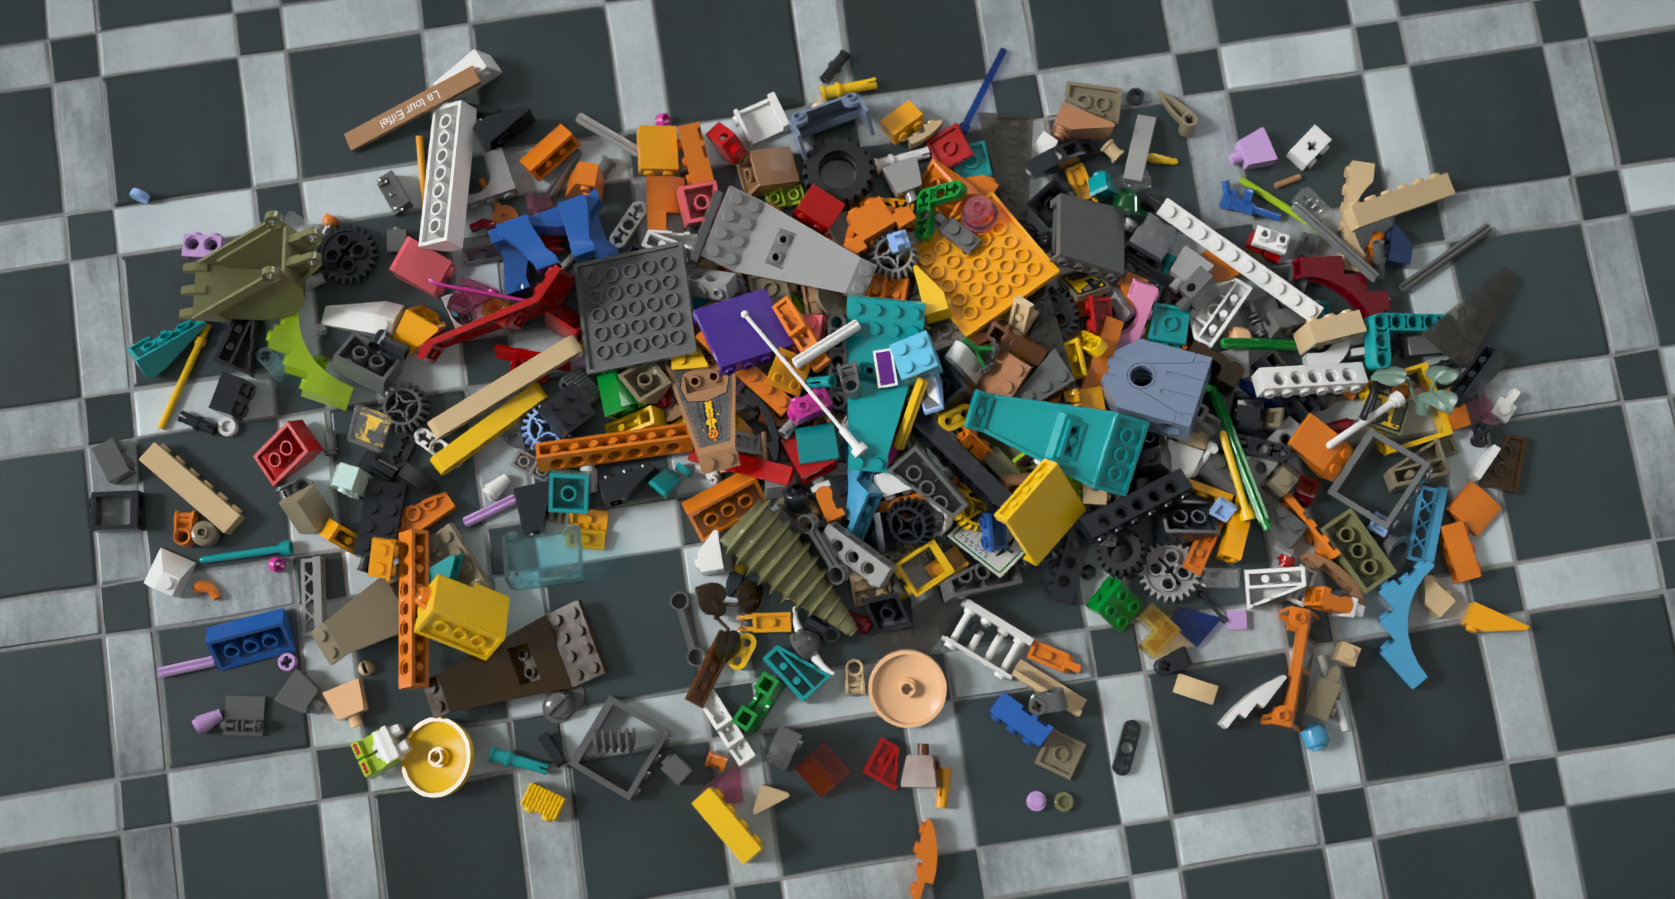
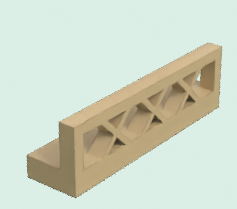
M1022 659L1018 660L1010 674L1014 679L1035 692L1063 687L1068 708L1065 710L1075 717L1080 716L1081 710L1087 701L1085 698Z

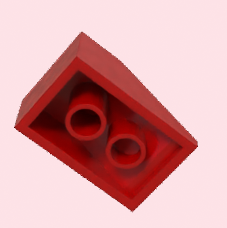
M303 419L287 421L260 448L253 458L272 486L275 487L310 463L323 448Z

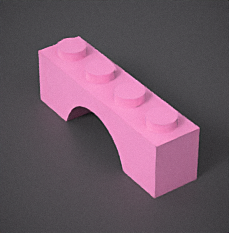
M1133 278L1127 297L1133 302L1136 314L1131 325L1121 331L1116 350L1143 338L1146 330L1144 327L1145 323L1152 315L1151 307L1159 296L1158 288L1155 285Z

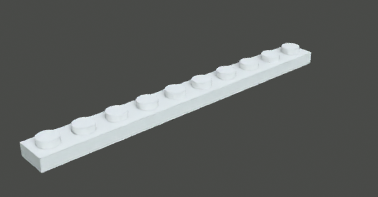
M1167 198L1156 213L1306 320L1318 317L1324 309L1323 306L1171 199Z

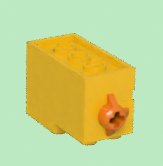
M438 574L429 586L420 588L416 593L415 603L418 606V618L414 632L487 660L505 639L510 597L477 583L470 587Z

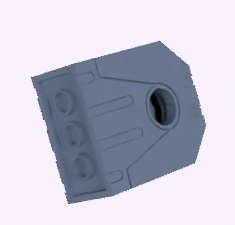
M1138 339L1115 350L1114 356L1109 357L1107 364L1109 370L1107 374L1104 373L1101 381L1104 401L1110 411L1149 421L1150 424L1147 431L1189 442L1211 375L1212 357ZM1146 382L1148 385L1141 387L1135 385V383Z

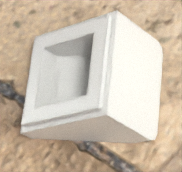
M1043 131L1033 145L1032 150L1037 154H1041L1057 146L1059 141Z

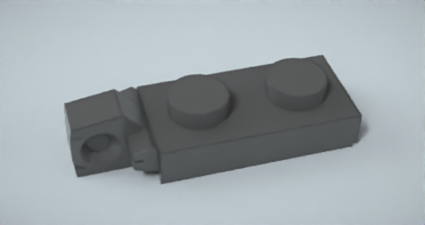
M940 213L934 217L935 224L939 226L938 230L941 232V235L968 256L982 244V240L954 218L949 217L946 219Z

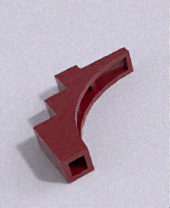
M1342 256L1300 257L1292 261L1294 280L1317 283L1333 290L1344 298L1354 310H1360L1363 321L1367 316L1390 310L1391 300L1388 291L1367 292L1368 282L1366 276L1362 273L1344 274L1345 264Z

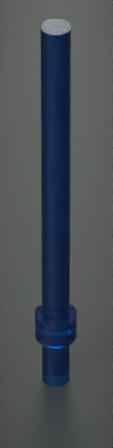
M1000 48L963 122L959 124L965 135L968 133L969 125L1007 53V50L1004 48Z

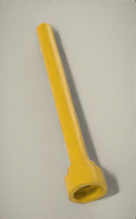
M1220 431L1219 437L1242 509L1240 510L1241 514H1239L1241 522L1253 520L1257 517L1254 510L1248 505L1227 433Z

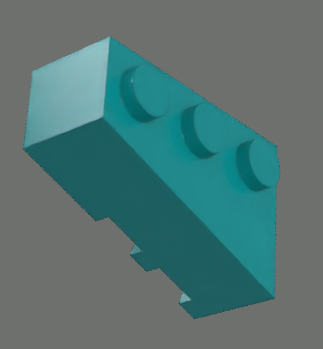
M778 645L763 658V662L801 703L806 701L832 676Z

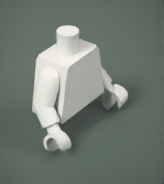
M1164 435L1171 454V472L1181 468L1189 479L1196 477L1212 457L1211 454H1216L1218 451L1217 444L1211 440L1208 442L1207 450L1202 451L1167 440V436Z

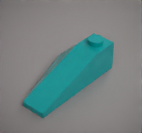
M188 320L178 324L173 331H161L160 336L153 339L146 337L126 348V350L146 378H153L165 370L207 324L205 321Z

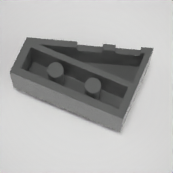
M780 725L771 743L765 762L786 772L795 751L800 752L804 741L801 740L803 736Z

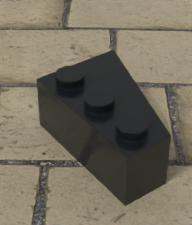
M232 319L213 360L222 366L255 378L261 320Z

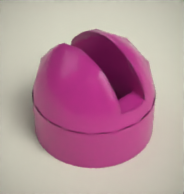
M660 113L655 117L656 126H670L671 120L668 113Z
M272 557L269 559L268 568L273 572L280 573L285 568V560L280 557Z

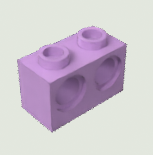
M191 232V234H184L182 257L187 261H198L227 244L228 241L219 233L203 235L200 232ZM199 243L198 247L193 250V245ZM214 244H218L217 248L211 251V247Z

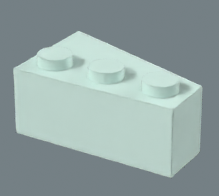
M340 462L336 467L330 488L337 489L342 494L359 500V497L365 498L368 481L372 480L373 476L358 467Z

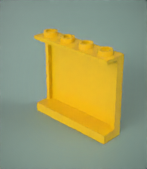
M1044 458L994 516L998 521L1006 524L1026 554L1023 559L1038 566L1085 512L1086 508L1059 465Z

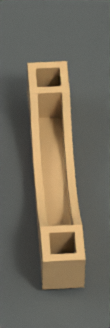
M1352 161L1344 170L1346 184L1342 188L1344 202L1340 206L1342 220L1338 223V231H1340V239L1365 259V253L1359 245L1355 231L1350 232L1343 210L1349 207V203L1359 200L1365 189L1373 182L1375 164ZM1342 256L1345 264L1344 274H1361L1356 267Z

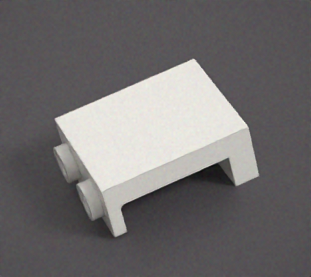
M775 92L767 94V99L743 110H733L734 117H732L736 128L740 127L742 131L740 133L741 139L744 144H748L749 148L790 130L789 121Z

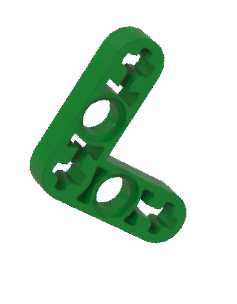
M955 180L925 188L919 192L914 232L917 239L922 242H928L932 239L936 206L962 199L967 193L965 184ZM945 190L943 197L939 198L940 193ZM928 211V216L923 220L924 213Z

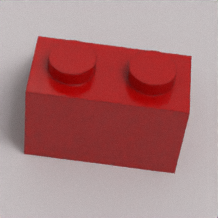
M812 184L800 200L791 217L817 233L825 235L845 204L820 187Z

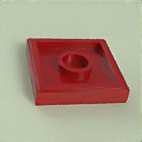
M958 123L953 124L925 141L933 159H936L949 169H953L975 156Z

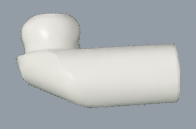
M700 464L695 465V473L702 474ZM717 471L705 474L708 482L712 485L717 484L720 480V475Z

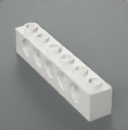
M1362 362L1259 368L1251 376L1256 396L1267 399L1275 396L1286 398L1292 395L1358 393L1368 383Z

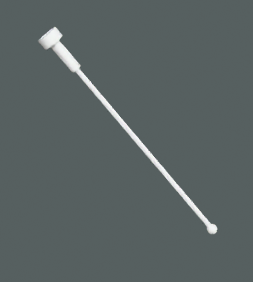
M746 310L742 311L741 317L747 319V321L758 332V334L763 338V340L769 345V347L774 351V353L780 358V360L785 364V366L791 371V373L796 377V379L801 383V385L807 390V392L812 396V398L818 403V405L823 409V411L840 429L839 433L853 448L851 453L855 456V458L860 457L864 452H866L868 447L864 444V442L858 443L857 440L852 436V434L846 429V427L841 426V424L835 419V417L830 413V411L824 406V404L819 400V398L813 393V391L808 387V385L802 380V378L797 374V372L791 367V365L786 361V359L780 354V352L775 348V346L769 341V339L764 335V333L748 316L749 313Z

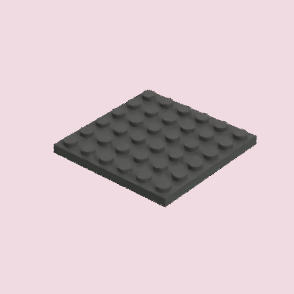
M682 241L573 264L586 371L589 376L699 353L698 343L695 338L696 328L693 322V306L685 248Z

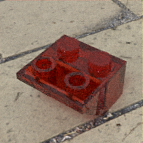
M825 742L795 768L820 798L826 795L850 773L849 769Z

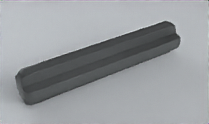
M577 148L564 161L546 190L549 196L555 198L582 155L580 149Z

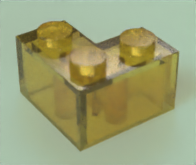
M1153 603L1149 604L1135 618L1149 631L1137 647L1150 659H1155L1181 631Z

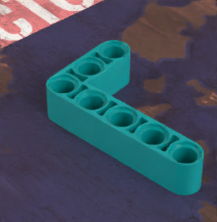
M1378 313L1367 316L1364 319L1367 329L1364 333L1365 364L1372 371L1390 366V333L1438 334L1451 331L1455 325L1453 317L1448 314Z

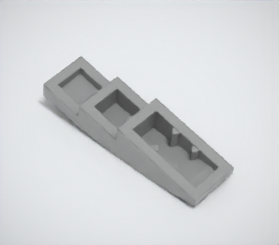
M1138 114L1124 171V181L1142 184L1156 117Z

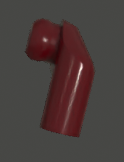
M482 218L470 224L469 227L472 233L481 229L489 231L496 228V223L493 220Z

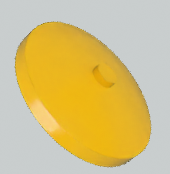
M434 717L428 718L412 728L405 739L411 743L413 749L406 754L407 759L400 761L406 782L415 792L426 797H445L455 793L467 781L473 768L474 748L468 732L458 722L442 717L434 719Z

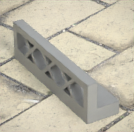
M321 556L301 559L303 637L312 636L308 632V624L312 619H314V629L327 620L325 558ZM306 563H313L312 575L306 572ZM311 581H313L312 595L307 591V585ZM312 599L314 600L313 614L307 610V605Z

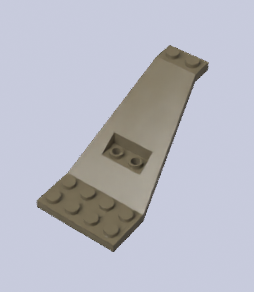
M453 522L447 524L429 538V568L451 555L461 553L464 554L457 581L470 587L477 583L489 589L493 588V585ZM399 562L396 564V577H393L390 582H386L384 578H378L310 632L330 666L336 664L352 652L399 634Z

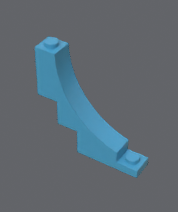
M844 440L841 448L845 457L848 474V500L845 516L850 521L847 530L863 541L883 493L872 482L875 472L848 469L849 443Z

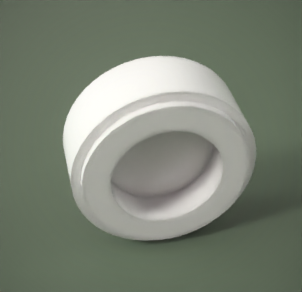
M225 417L218 423V431L226 437L236 435L239 430V424L233 418Z

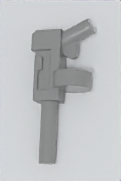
M1106 281L1110 286V292L1105 296L1111 297L1112 311L1115 310L1116 312L1114 317L1125 324L1126 321L1136 314V311L1132 305H1129L1119 287L1113 288L1112 284Z

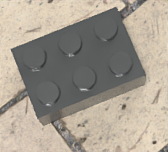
M353 332L333 355L332 371L380 395H384L402 373L404 361H400L385 353L381 355L373 353L368 348L370 339Z

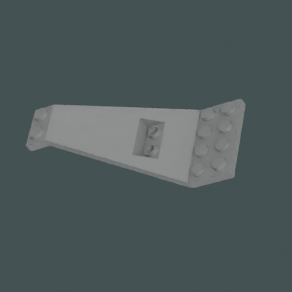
M729 186L700 253V257L732 272L853 296L865 295L877 268V265L855 255L766 202L733 186ZM781 236L785 237L784 243L780 241ZM774 253L778 256L776 261L772 258Z

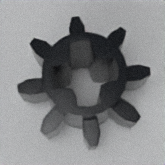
M1153 282V285L1159 291L1156 303H1162L1164 300L1168 301L1170 292L1166 291L1167 286Z

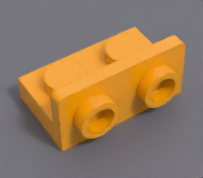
M380 537L372 538L368 569L369 577L384 578L386 582H390L393 577H396L397 565H394L400 551V546H397V540Z
M956 545L944 553L955 572L937 583L936 586H939V584L954 574L968 569L966 566L970 563L964 558ZM937 559L924 567L931 579L944 571Z

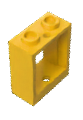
M933 538L927 544L919 548L917 547L894 563L897 565L894 573L898 579L903 578L906 583L904 585L905 590L909 595L913 594L915 597H918L955 572ZM929 547L944 571L916 589L901 565Z

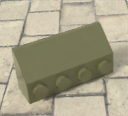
M1352 508L1338 515L1317 530L1329 538V545L1333 550L1337 548L1341 552L1340 555L1333 559L1354 580L1362 595L1397 573Z

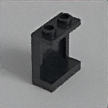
M888 512L874 513L872 522L863 540L880 554L897 551L896 539H892L893 534L889 533L890 527L885 526L886 522H888L885 519ZM849 520L844 521V528L846 529L850 523ZM854 552V558L859 559L858 554Z

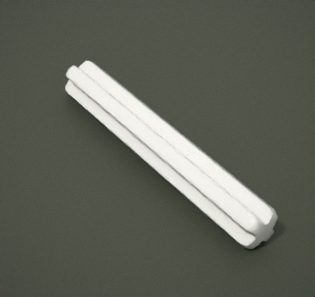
M857 320L851 321L792 358V363L796 368H800L861 329L860 324Z

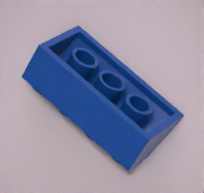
M284 608L208 627L206 632L205 644L219 671L296 651L291 622Z

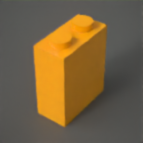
M639 125L636 131L639 175H644L645 177L676 175L679 170L676 126Z

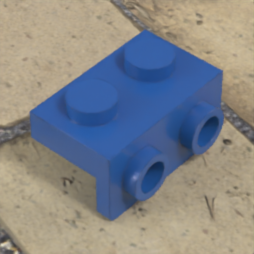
M991 510L980 512L979 526L982 529L981 546L983 550L992 553L995 550L1007 549L1006 524L998 521Z

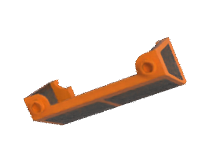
M1289 606L1279 610L1278 619L1286 623V631L1296 633L1284 705L1273 707L1271 713L1263 714L1261 718L1262 725L1301 732L1320 618L1309 609Z

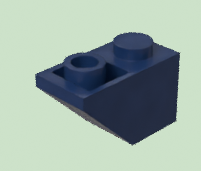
M1393 224L1385 231L1384 240L1386 245L1384 247V256L1387 258L1385 265L1405 269L1411 263L1413 245L1399 226Z

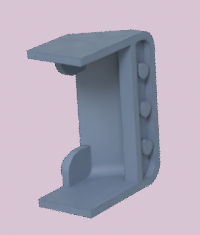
M848 93L846 96L802 112H796L789 119L791 136L804 161L808 160L802 138L861 117L871 136L875 135L869 109L861 96L856 93Z

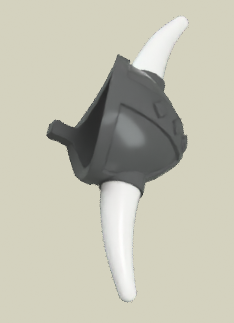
M794 606L792 620L795 633L789 637L796 651L794 655L802 657L807 662L812 660L824 672L835 675V672L823 662L818 652L821 637L803 628L797 610L794 611Z

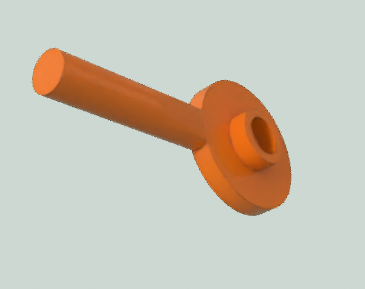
M484 177L478 180V183L484 190L488 185ZM496 200L497 203L493 205L495 210L492 214V220L496 225L518 217V213L513 207L501 205L499 200Z

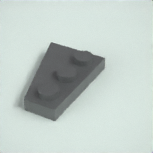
M1055 348L1015 394L1016 397L1045 401L1075 382L1074 377Z

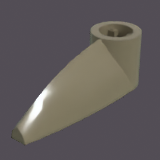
M1159 90L1157 96L1168 113L1179 124L1178 131L1180 135L1184 137L1193 136L1198 117L1178 100Z

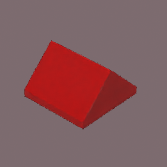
M560 304L545 312V326L563 338L574 335L578 343L580 342L582 331L580 315L564 304Z

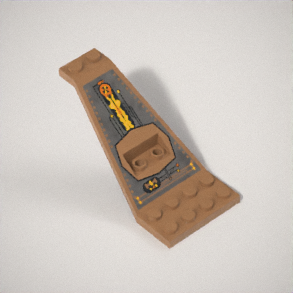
M699 325L695 326L696 336L701 331ZM698 344L710 368L673 371L671 359L664 360L663 362L695 448L702 475L740 466L741 462L736 447V375L719 377V366L715 358ZM711 373L717 374L716 380L711 378ZM697 378L699 383L693 384L692 379Z

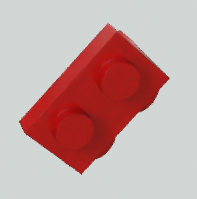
M1088 295V300H1085L1084 303L1085 315L1089 314V319L1086 322L1087 332L1098 336L1103 318L1105 316L1113 318L1111 297L1093 299V295Z

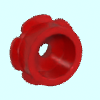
M1282 553L1277 557L1280 566H1295L1294 562L1296 559L1294 557H1288Z

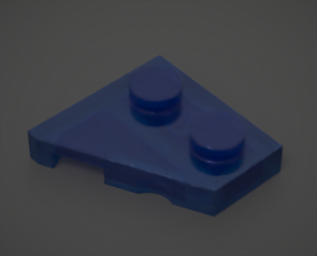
M1178 607L1166 622L1192 645L1198 647L1218 624L1220 617Z

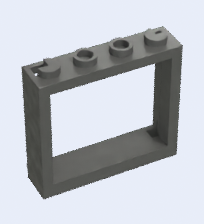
M1369 428L1327 493L1391 532L1392 529H1395L1400 524L1401 520L1399 518L1402 513H1406L1410 509L1412 498L1420 494L1423 488L1421 485L1425 479L1428 480L1431 477L1434 466L1372 428ZM1376 440L1381 441L1422 466L1386 521L1341 495Z
M609 695L569 765L630 801L632 798L636 799L640 794L642 781H647L652 773L650 768L653 763L657 764L662 756L660 751L663 746L667 747L670 743L672 731ZM614 706L662 733L628 792L580 764L594 742V728H596L597 733L600 732Z

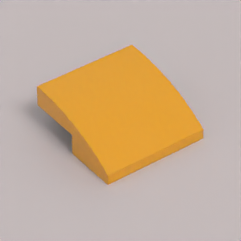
M590 508L588 514L569 513L566 547L605 550L609 510Z

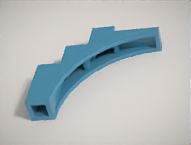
M1422 559L1413 566L1415 569L1410 574L1408 572L1404 573L1398 579L1400 581L1398 584L1393 579L1385 580L1378 585L1380 589L1376 591L1392 609L1390 611L1387 609L1379 615L1380 620L1377 622L1393 639L1391 642L1389 640L1385 641L1380 646L1381 650L1378 653L1412 690L1428 677L1415 658L1408 636V615L1412 598L1422 579L1435 566L1427 559L1425 561Z

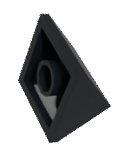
M1055 178L1026 203L1048 228L1053 225L1054 209L1050 208V201L1060 193L1069 195Z
M894 592L863 599L865 608L877 633L913 626L911 597L900 592Z

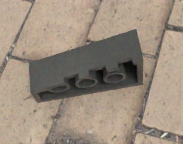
M919 444L915 445L887 470L889 474L898 478L906 486L912 488L920 496L929 500L952 518L956 517L971 504Z
M979 562L946 579L939 585L944 603L1015 589L1023 583L1017 562L1001 578Z

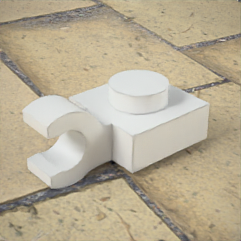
M1513 388V390L1508 392L1505 399L1498 397L1489 414L1501 422L1507 423L1517 408L1512 403L1521 392Z

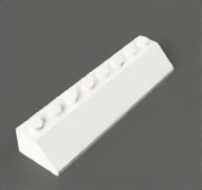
M462 100L433 109L418 245L422 249L449 252L463 248L474 142L472 127H474L476 122L477 109Z

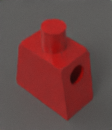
M718 122L705 133L725 161L736 164L748 153L737 135L721 122Z

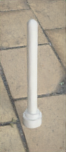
M1395 391L1389 395L1386 403L1368 415L1367 420H1359L1327 442L1326 447L1328 449L1334 448L1389 409L1401 407L1406 403L1404 396L1399 391Z

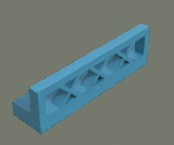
M1421 485L1423 488L1416 499L1409 536L1411 543L1407 560L1418 562L1421 559L1423 561L1427 559L1434 563L1448 488L1441 486L1433 488ZM1424 491L1433 493L1431 502L1426 503L1423 499ZM1424 508L1429 513V519L1425 522L1419 516L1420 511ZM1420 527L1426 533L1425 538L1419 540L1416 536V529ZM1417 545L1422 550L1421 558L1411 556L1412 549Z

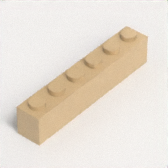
M1437 172L1428 176V179L1425 181L1423 178L1413 181V185L1408 186L1406 183L1396 187V191L1392 192L1391 189L1381 192V196L1376 197L1374 194L1364 198V202L1360 203L1359 200L1349 203V207L1343 210V214L1350 232L1454 195L1455 191L1448 173L1440 175Z
M154 442L138 460L223 533L231 535L245 519L241 514L243 511L235 504L231 506L227 502L228 498L223 493L219 492L217 494L213 490L214 486L206 479L202 481L199 478L200 474L192 467L188 469L184 465L186 462L178 455L174 457L170 453L172 450L164 443L160 445Z

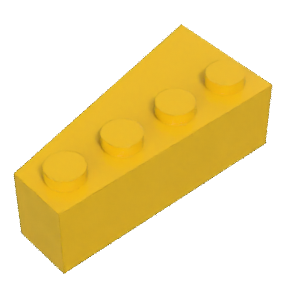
M709 787L692 802V805L743 865L749 864L767 847L761 838L750 829L749 824L736 814L737 810L731 803L727 804L723 799V793L718 788Z

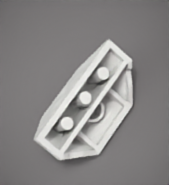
M1238 278L1216 283L1221 295L1199 312L1192 309L1190 313L1189 323L1194 340L1206 344L1209 349L1222 337L1253 289Z

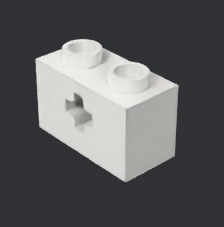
M1314 125L1288 152L1286 157L1301 171L1306 167L1310 169L1317 161L1315 157L1319 153L1323 155L1330 148L1328 143L1332 139Z

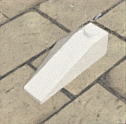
M388 301L326 306L321 325L371 337L379 329H383L394 337L405 306Z

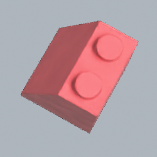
M407 236L389 270L399 280L438 298L439 295L444 293L446 288L431 284L427 277L436 282L446 284L448 279H451L455 273V265L451 260L431 249L419 248V242Z

